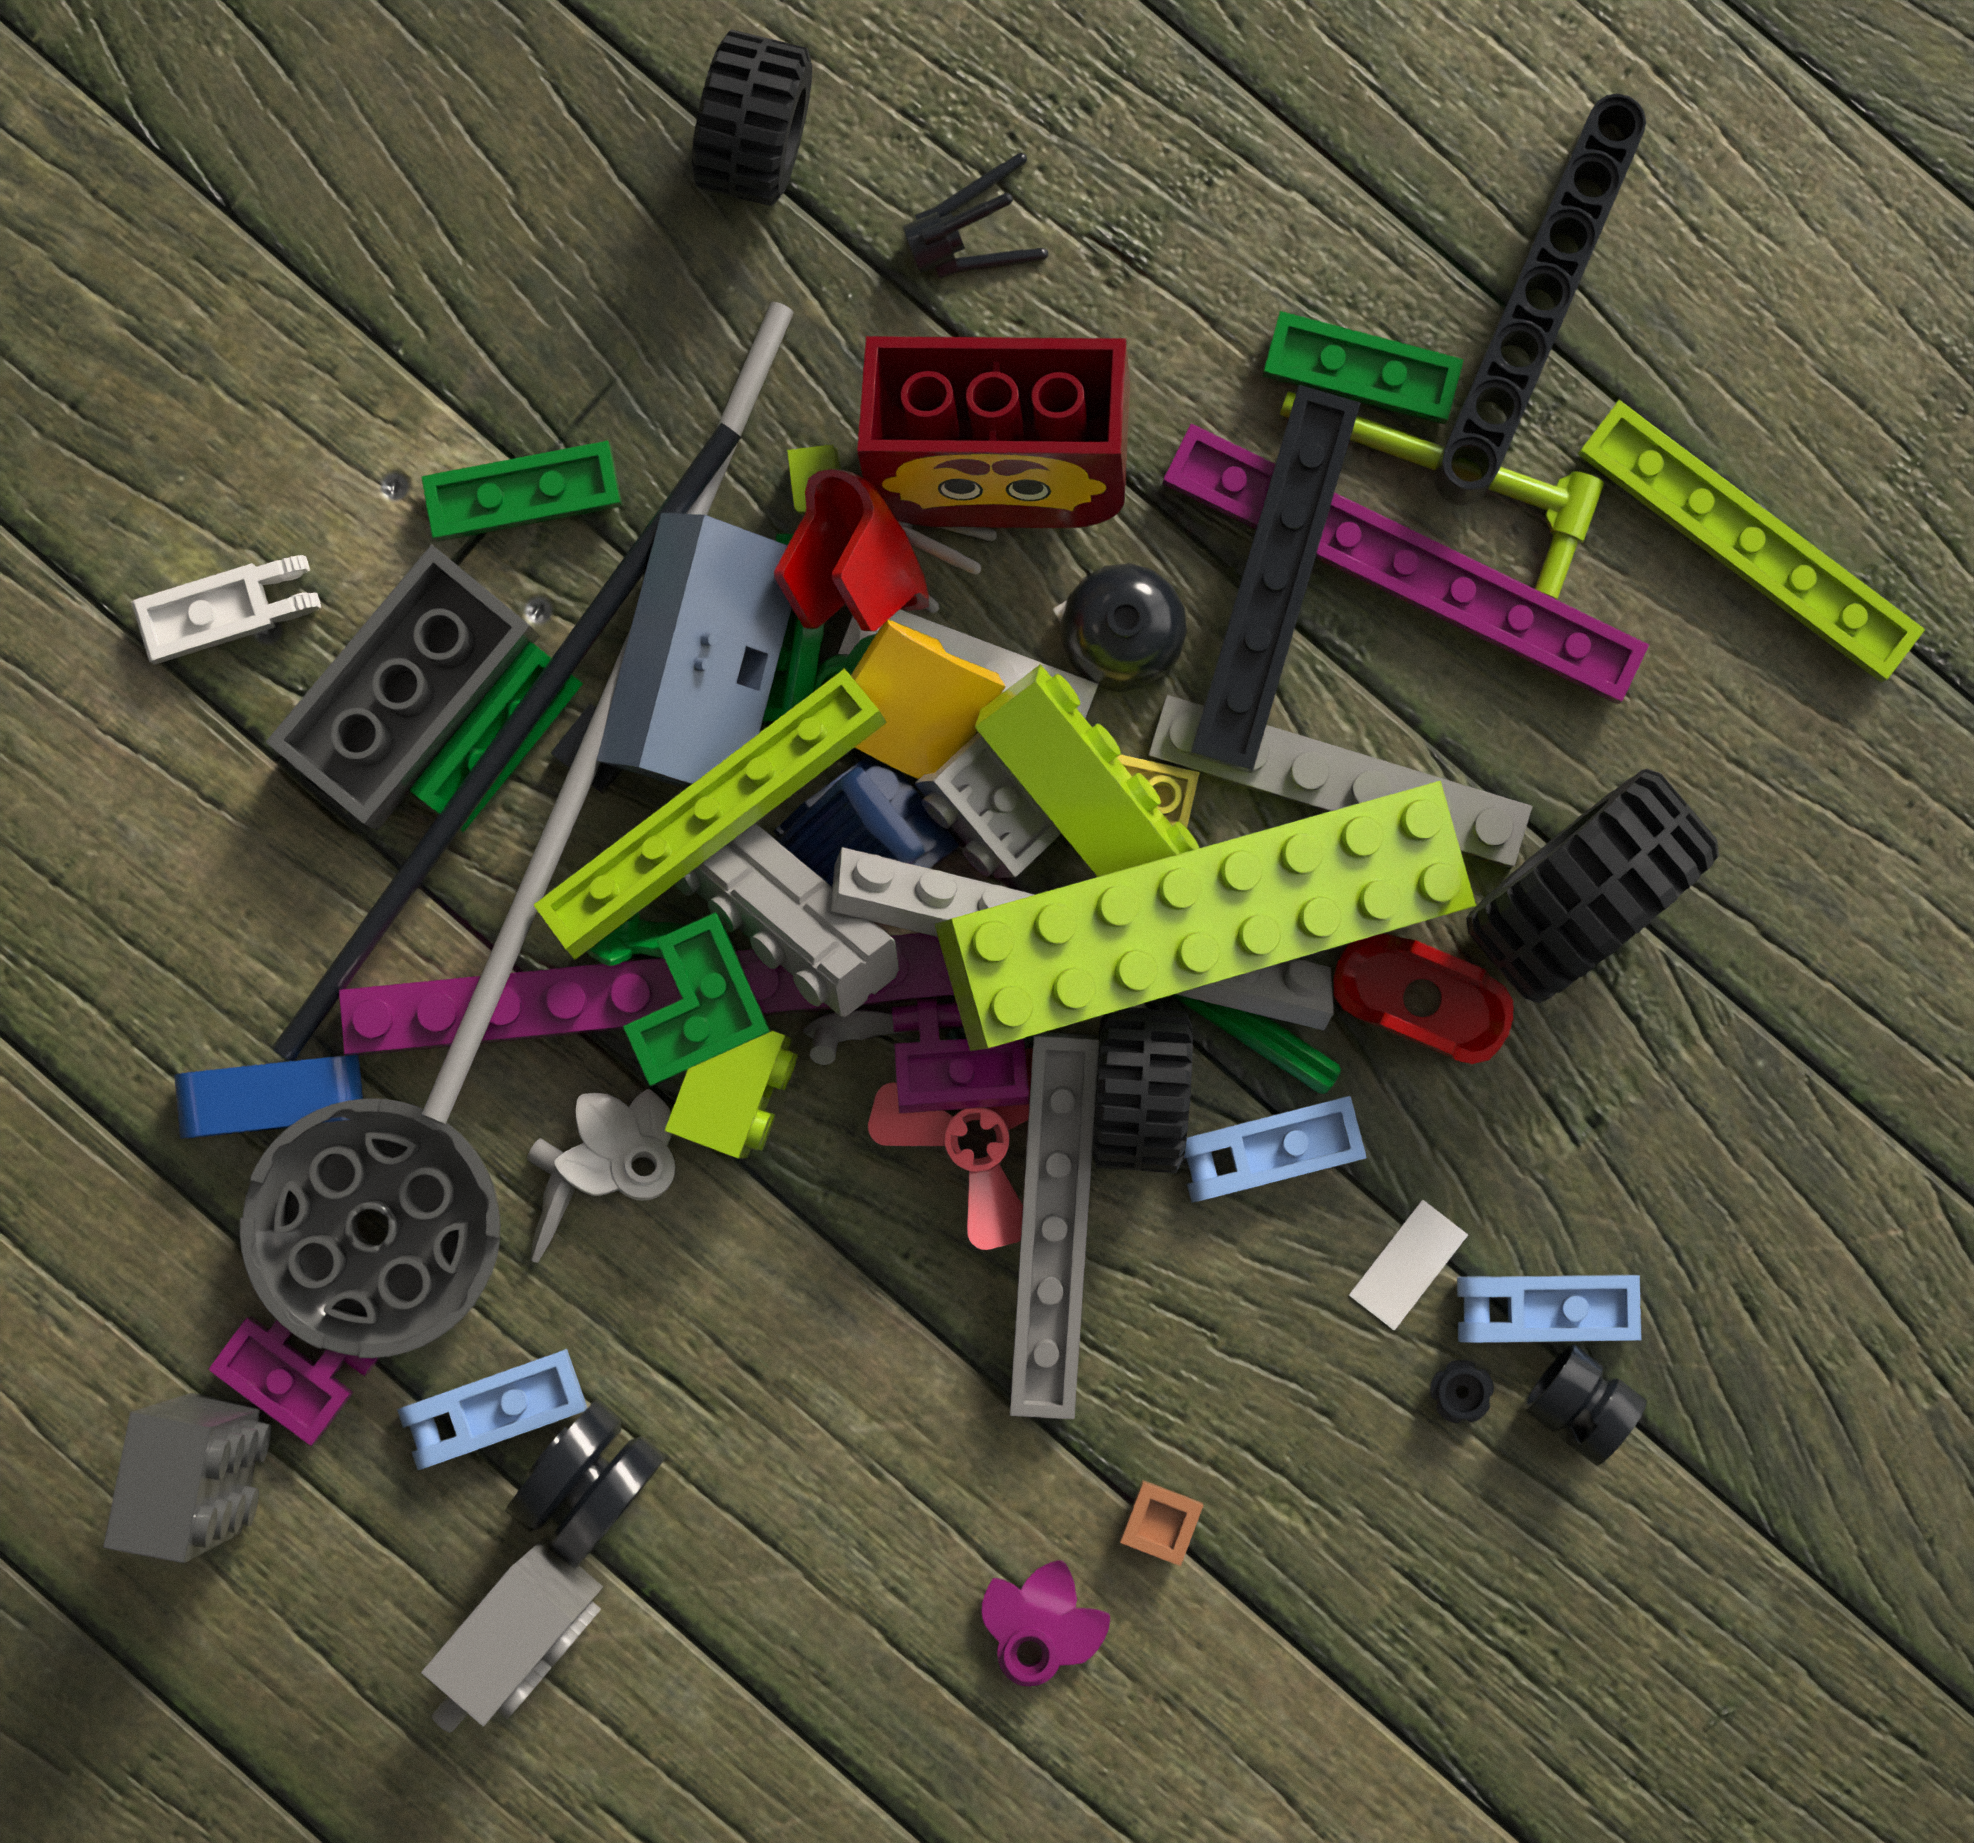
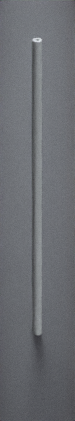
M771 302L719 421V424H725L740 436L794 313L792 309L778 302ZM736 446L687 514H708ZM630 630L421 1115L444 1125L447 1123L537 913L534 904L542 899L600 766L601 762L596 760Z

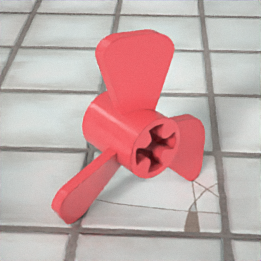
M1033 1048L1025 1050L1029 1100ZM893 1082L883 1085L875 1096L868 1122V1131L871 1138L876 1143L884 1146H945L952 1161L959 1167L969 1171L967 1233L970 1242L979 1249L990 1250L1021 1241L1023 1205L999 1163L1006 1155L1009 1147L1008 1130L1028 1120L1029 1104L970 1108L960 1111L955 1116L950 1115L944 1110L899 1113L897 1083ZM980 1120V1126L984 1130L993 1128L996 1133V1142H991L987 1145L986 1151L989 1155L986 1157L974 1158V1152L971 1149L961 1150L958 1137L966 1135L968 1131L966 1124L970 1121Z

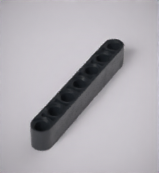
M1617 93L1606 95L1598 100L1592 108L1575 143L1436 465L1434 474L1436 489L1442 498L1452 504L1464 506L1474 504L1482 499L1499 472L1644 134L1646 126L1644 110L1630 96ZM1603 123L1615 124L1622 129L1626 139L1623 141L1609 140L1602 135L1598 125ZM1580 178L1591 179L1598 184L1602 195L1593 198L1584 196L1575 187L1574 180ZM1559 233L1568 235L1577 244L1578 252L1571 254L1561 253L1550 242V236ZM1534 289L1546 292L1552 298L1554 308L1545 311L1534 308L1527 301L1525 292ZM1509 345L1522 348L1528 354L1531 364L1520 368L1511 366L1502 357L1501 348ZM1486 401L1496 403L1505 412L1506 421L1496 425L1485 422L1478 415L1476 405ZM1459 458L1471 459L1481 469L1482 478L1473 482L1461 480L1453 472L1451 462Z

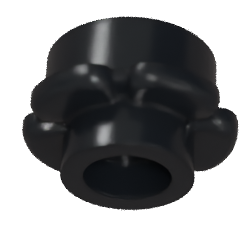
M1459 1359L1449 1362L1445 1371L1437 1372L1434 1375L1430 1385V1395L1437 1401V1412L1444 1419L1453 1423H1459L1462 1419H1466L1469 1422L1481 1419L1488 1412L1490 1396L1494 1393L1493 1381L1490 1375L1483 1369H1476L1474 1363L1469 1360ZM1459 1386H1465L1468 1389L1466 1397L1459 1398L1456 1395V1389Z

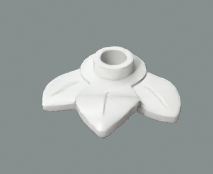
M650 1089L640 1093L629 1107L620 1099L608 1094L588 1093L580 1095L576 1103V1123L583 1143L558 1156L554 1161L556 1170L570 1185L591 1196L606 1195L619 1190L625 1196L635 1200L643 1201L659 1197L670 1187L675 1174L674 1157L667 1147L672 1133L665 1131L671 1115L669 1107ZM639 1157H646L654 1163L655 1171L651 1175L640 1176L633 1171L631 1163Z

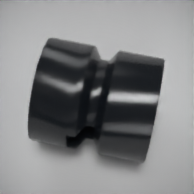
M1571 1344L1557 1356L1539 1378L1524 1402L1523 1410L1552 1432L1565 1429L1567 1431L1566 1443L1594 1465L1598 1466L1604 1463L1619 1448L1634 1429L1646 1408L1647 1400L1618 1378L1608 1381L1602 1378L1603 1366L1575 1344Z

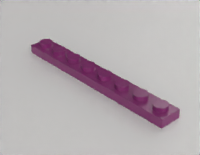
M1191 423L1162 484L1256 529L1275 463ZM1334 492L1316 559L1617 705L1623 701L1649 644Z

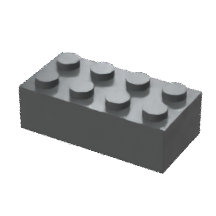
M431 544L267 739L266 743L363 824L378 831L409 794V789L529 641L534 644L540 636L527 622Z
M189 1393L130 1412L103 1548L185 1563L241 1534L243 1525L251 1526L259 1500V1489L251 1487L255 1462H264L272 1432L271 1424L263 1423L265 1412L254 1404L196 1393Z

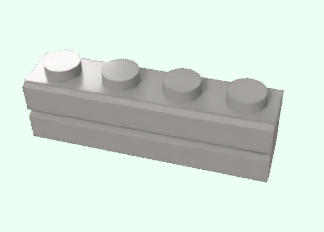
M756 823L674 884L687 896L696 892L708 902L711 914L718 913L726 931L733 932L738 928L748 936L754 952L766 966L775 969L781 965L791 973L797 989L809 1003L814 1006H820L824 1002L840 1017H847L867 1001L870 993L876 994L895 979L899 971L895 940L873 921L831 911L833 888Z

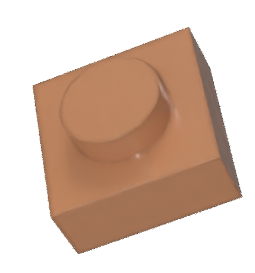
M1142 1480L1120 1537V1543L1181 1566L1204 1505L1199 1501Z

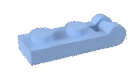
M1351 1096L1187 1137L1184 1158H1187L1193 1181L1187 1184L1192 1203L1367 1158ZM1230 1147L1236 1171L1218 1176L1212 1151Z
M1639 1275L1457 1277V1297H1464V1322H1458V1342L1641 1340ZM1489 1297H1508V1321H1490Z
M565 1349L397 1409L403 1428L410 1427L417 1450L411 1453L417 1470H421L582 1413L587 1409V1405L568 1350ZM449 1412L457 1436L441 1441L434 1417Z

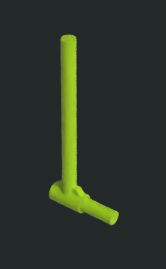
M1288 391L1280 412L1281 416L1289 418L1295 393ZM1360 416L1356 417L1350 437L1351 441L1432 470L1436 469L1444 446ZM1459 458L1451 462L1453 472L1461 480L1473 482L1482 478L1481 469L1471 459ZM1500 467L1498 474L1488 489L1547 510L1545 519L1550 528V533L1554 536L1535 590L1558 600L1577 544L1584 542L1603 489L1604 482L1599 478L1573 471L1570 475L1559 479L1556 486Z

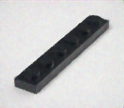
M1298 386L1190 753L1192 756L1250 773L1254 769L1360 402L1305 386Z

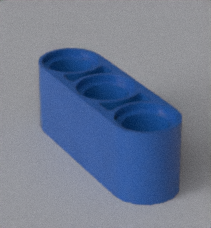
M359 1055L242 1066L174 1075L180 1139L288 1128L299 1119L323 1107L348 1100L363 1099ZM337 1117V1118L329 1119V1120L324 1121V1122H322V1123H325V1122H334V1121H344V1120H350V1119H347V1118H344V1117Z

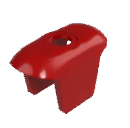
M839 469L818 471L810 476L805 489V516L774 570V578L802 626L807 629H818L846 604L862 631L874 632L899 609L915 611L928 608L929 592L923 570L904 529L896 520L877 488L857 474Z
M1382 933L1351 942L1338 960L1334 975V996L1343 1010L1363 1021L1443 1055L1470 1064L1489 1061L1500 1050L1510 1033L1514 1001L1506 987L1490 977L1487 970L1417 940ZM1418 979H1425L1434 983L1439 989L1441 996L1438 1009L1427 1017H1418L1411 1014L1405 1007L1403 1000L1407 986Z

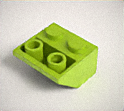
M771 1031L689 1068L665 1131L738 1159L748 1158L751 1149L762 1151L775 1119V1114L765 1111L774 1087L785 1091L798 1058V1054L788 1051L792 1038Z

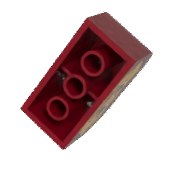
M866 336L857 446L863 478L877 488L896 520L920 526L1081 528L1096 525L1113 518L1121 511L1125 503L1130 395L1126 338Z

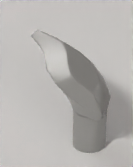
M856 1009L847 1017H840L836 1012L826 1014L811 1022L802 1030L807 1036L813 1038L810 1051L811 1059L821 1065H828L835 1060L839 1042L903 1033L893 1031L892 1013Z
M541 1138L534 1143L527 1156L528 1161L551 1174L544 1191L542 1213L532 1243L530 1260L536 1263L539 1262L553 1238L575 1191V1187L565 1181L554 1166L555 1159L564 1152Z

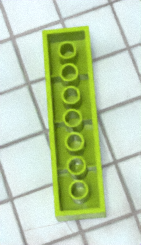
M1440 780L951 918L934 925L970 1051L1009 1043L1476 906Z

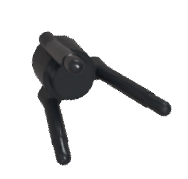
M1016 154L937 206L916 214V221L902 226L920 273L936 268L941 280L963 271L1017 265L1047 259L1049 253L1045 248L1021 249L959 258L954 256V253L965 249L958 230L1009 206L1013 201V197L1009 193H1004L954 217L952 212L1023 166L1027 162L1026 154Z

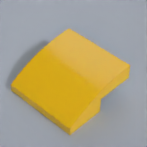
M887 620L881 626L851 674V677L879 709L887 723L855 747L917 779H920L924 774L935 773L974 737L977 732L975 724L980 710L998 697L1006 686L998 673L946 653L938 639Z

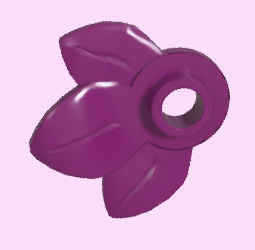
M1063 1560L1049 1562L1037 1568L1026 1579L1021 1589L1004 1579L995 1577L992 1578L985 1591L982 1601L984 1625L999 1642L997 1657L1002 1672L1008 1679L1018 1685L1030 1687L1041 1685L1054 1676L1060 1665H1075L1086 1662L1097 1652L1108 1633L1110 1626L1109 1613L1098 1609L1076 1607L1075 1583L1068 1566ZM1033 1641L1041 1647L1042 1654L1037 1662L1026 1664L1018 1658L1017 1649L1023 1642Z

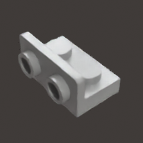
M979 732L935 773L924 774L915 783L925 796L921 803L926 812L943 828L948 829L950 826L966 844L962 848L964 856L984 876L988 877L992 874L995 878L1016 877L1061 834L1055 824Z

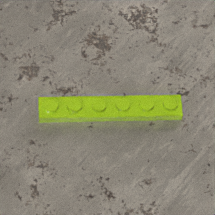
M1618 400L1577 455L1882 683L1888 680L1925 631L1922 626L1622 401Z
M844 668L534 904V907L568 953L574 959H577L886 724V720Z

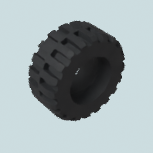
M1647 768L1643 769L1579 816L1503 880L1480 904L1473 908L1469 915L1466 916L1468 934L1522 998L1536 1003L1544 1002L1556 993H1560L1569 987L1575 980L1587 974L1602 960L1613 954L1626 941L1639 933L1656 916L1674 903L1684 891L1689 889L1719 857L1717 839L1661 773Z

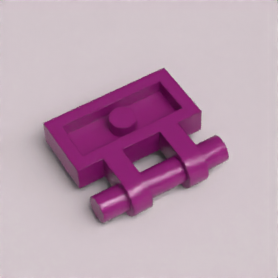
M936 997L917 998V1005L892 1007L894 1032L919 1031L920 1042L894 1044L899 1113L1029 1104L1024 1038L988 1049L970 1051L967 1039L940 1040L939 1029L963 1028L956 1002L937 1003Z
M246 1317L208 1370L310 1446L315 1445L354 1393L334 1377L344 1363H347L365 1377L380 1357L359 1358V1356L342 1354L326 1349L318 1362L314 1363L288 1343L294 1334L278 1320L268 1329L254 1317Z

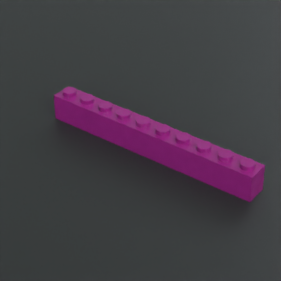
M924 933L892 935L891 937L895 940L899 967L896 978L876 994L870 993L867 1001L860 1006L917 1001V998L936 997L941 999L955 997L938 937ZM753 949L735 951L764 1016L831 1009L824 1002L820 1006H814L809 1003L797 989L793 975L781 965L775 969L769 968L759 959ZM663 958L627 961L613 966L597 964L510 973L480 1044L624 1030L623 1026L678 1002L683 998L666 960ZM481 976L339 990L344 1054L361 1056L450 1047Z

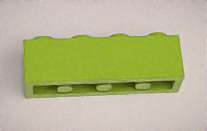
M1040 664L980 710L975 724L976 730L1097 877L1199 849L1196 840L1183 824L1176 822L1174 825H1171L1157 808L1161 801L1149 781L1140 773L1132 777L1117 759L1121 752L1110 733L1098 723L1091 727L1078 711L1077 707L1081 705L1080 700L1071 685L1061 675L1056 674L1051 677Z

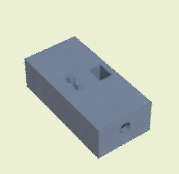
M661 513L596 761L686 789L759 734L792 608L774 578V570L787 545L707 515Z

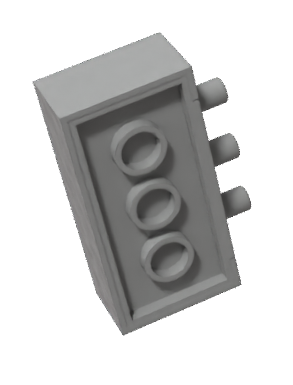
M544 1537L510 1567L421 1672L447 1695L446 1699L432 1714L433 1721L446 1732H453L468 1714L483 1727L496 1712L508 1720L601 1610L592 1600L603 1586L580 1566L574 1569L550 1549L551 1541L548 1538Z

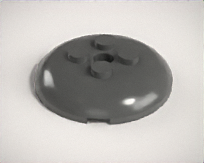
M366 1098L339 1102L318 1109L299 1119L278 1136L264 1152L250 1177L251 1182L245 1198L243 1217L240 1218L241 1251L250 1281L266 1308L284 1327L302 1340L320 1349L325 1348L342 1354L359 1356V1358H378L398 1355L420 1348L442 1336L467 1315L478 1301L492 1275L498 1255L501 1221L498 1199L490 1174L480 1156L461 1133L449 1123L444 1125L422 1116L423 1109L401 1101ZM337 1117H344L350 1119L344 1121L322 1123L324 1121ZM367 1209L378 1210L388 1217L389 1232L382 1244H372L366 1241L360 1234L358 1229L359 1219Z

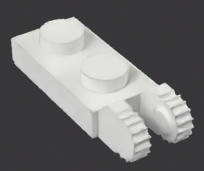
M291 556L258 567L251 563L131 601L149 662L154 665L274 628L275 622L289 621L318 611L321 608L318 594L315 592L299 593L287 599L268 604L263 585L297 579L310 571L306 556Z

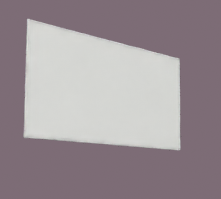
M1422 1200L1349 1296L1391 1329L1395 1330L1468 1234Z

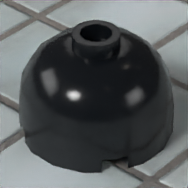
M1131 563L1104 566L1084 577L1068 596L1060 623L1063 647L1074 669L1087 680L1097 683L1099 687L1116 692L1143 688L1164 678L1178 661L1187 634L1185 607L1174 587L1154 570Z

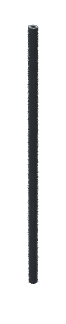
M723 423L719 424L272 1047L279 1054L290 1061L296 1059L339 999V990L347 988L646 572L661 513L687 514L742 437Z

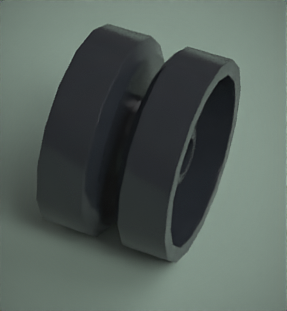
M598 1399L582 1413L569 1429L565 1427L549 1444L527 1472L529 1478L505 1509L507 1514L531 1532L542 1528L562 1505L570 1512L552 1534L550 1549L574 1569L592 1551L667 1458L665 1454L643 1436L631 1439L611 1462L602 1457L620 1434L622 1419Z

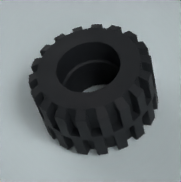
M732 29L727 33L718 45L710 64L695 125L691 164L697 188L768 206H773L778 201L788 185L794 168L808 110L812 83V63L808 48Z
M1125 1008L1102 1016L1099 1028V1055L1092 1156L1097 1168L1176 1173L1183 1162L1188 1132L1193 1053V1030L1186 1011Z

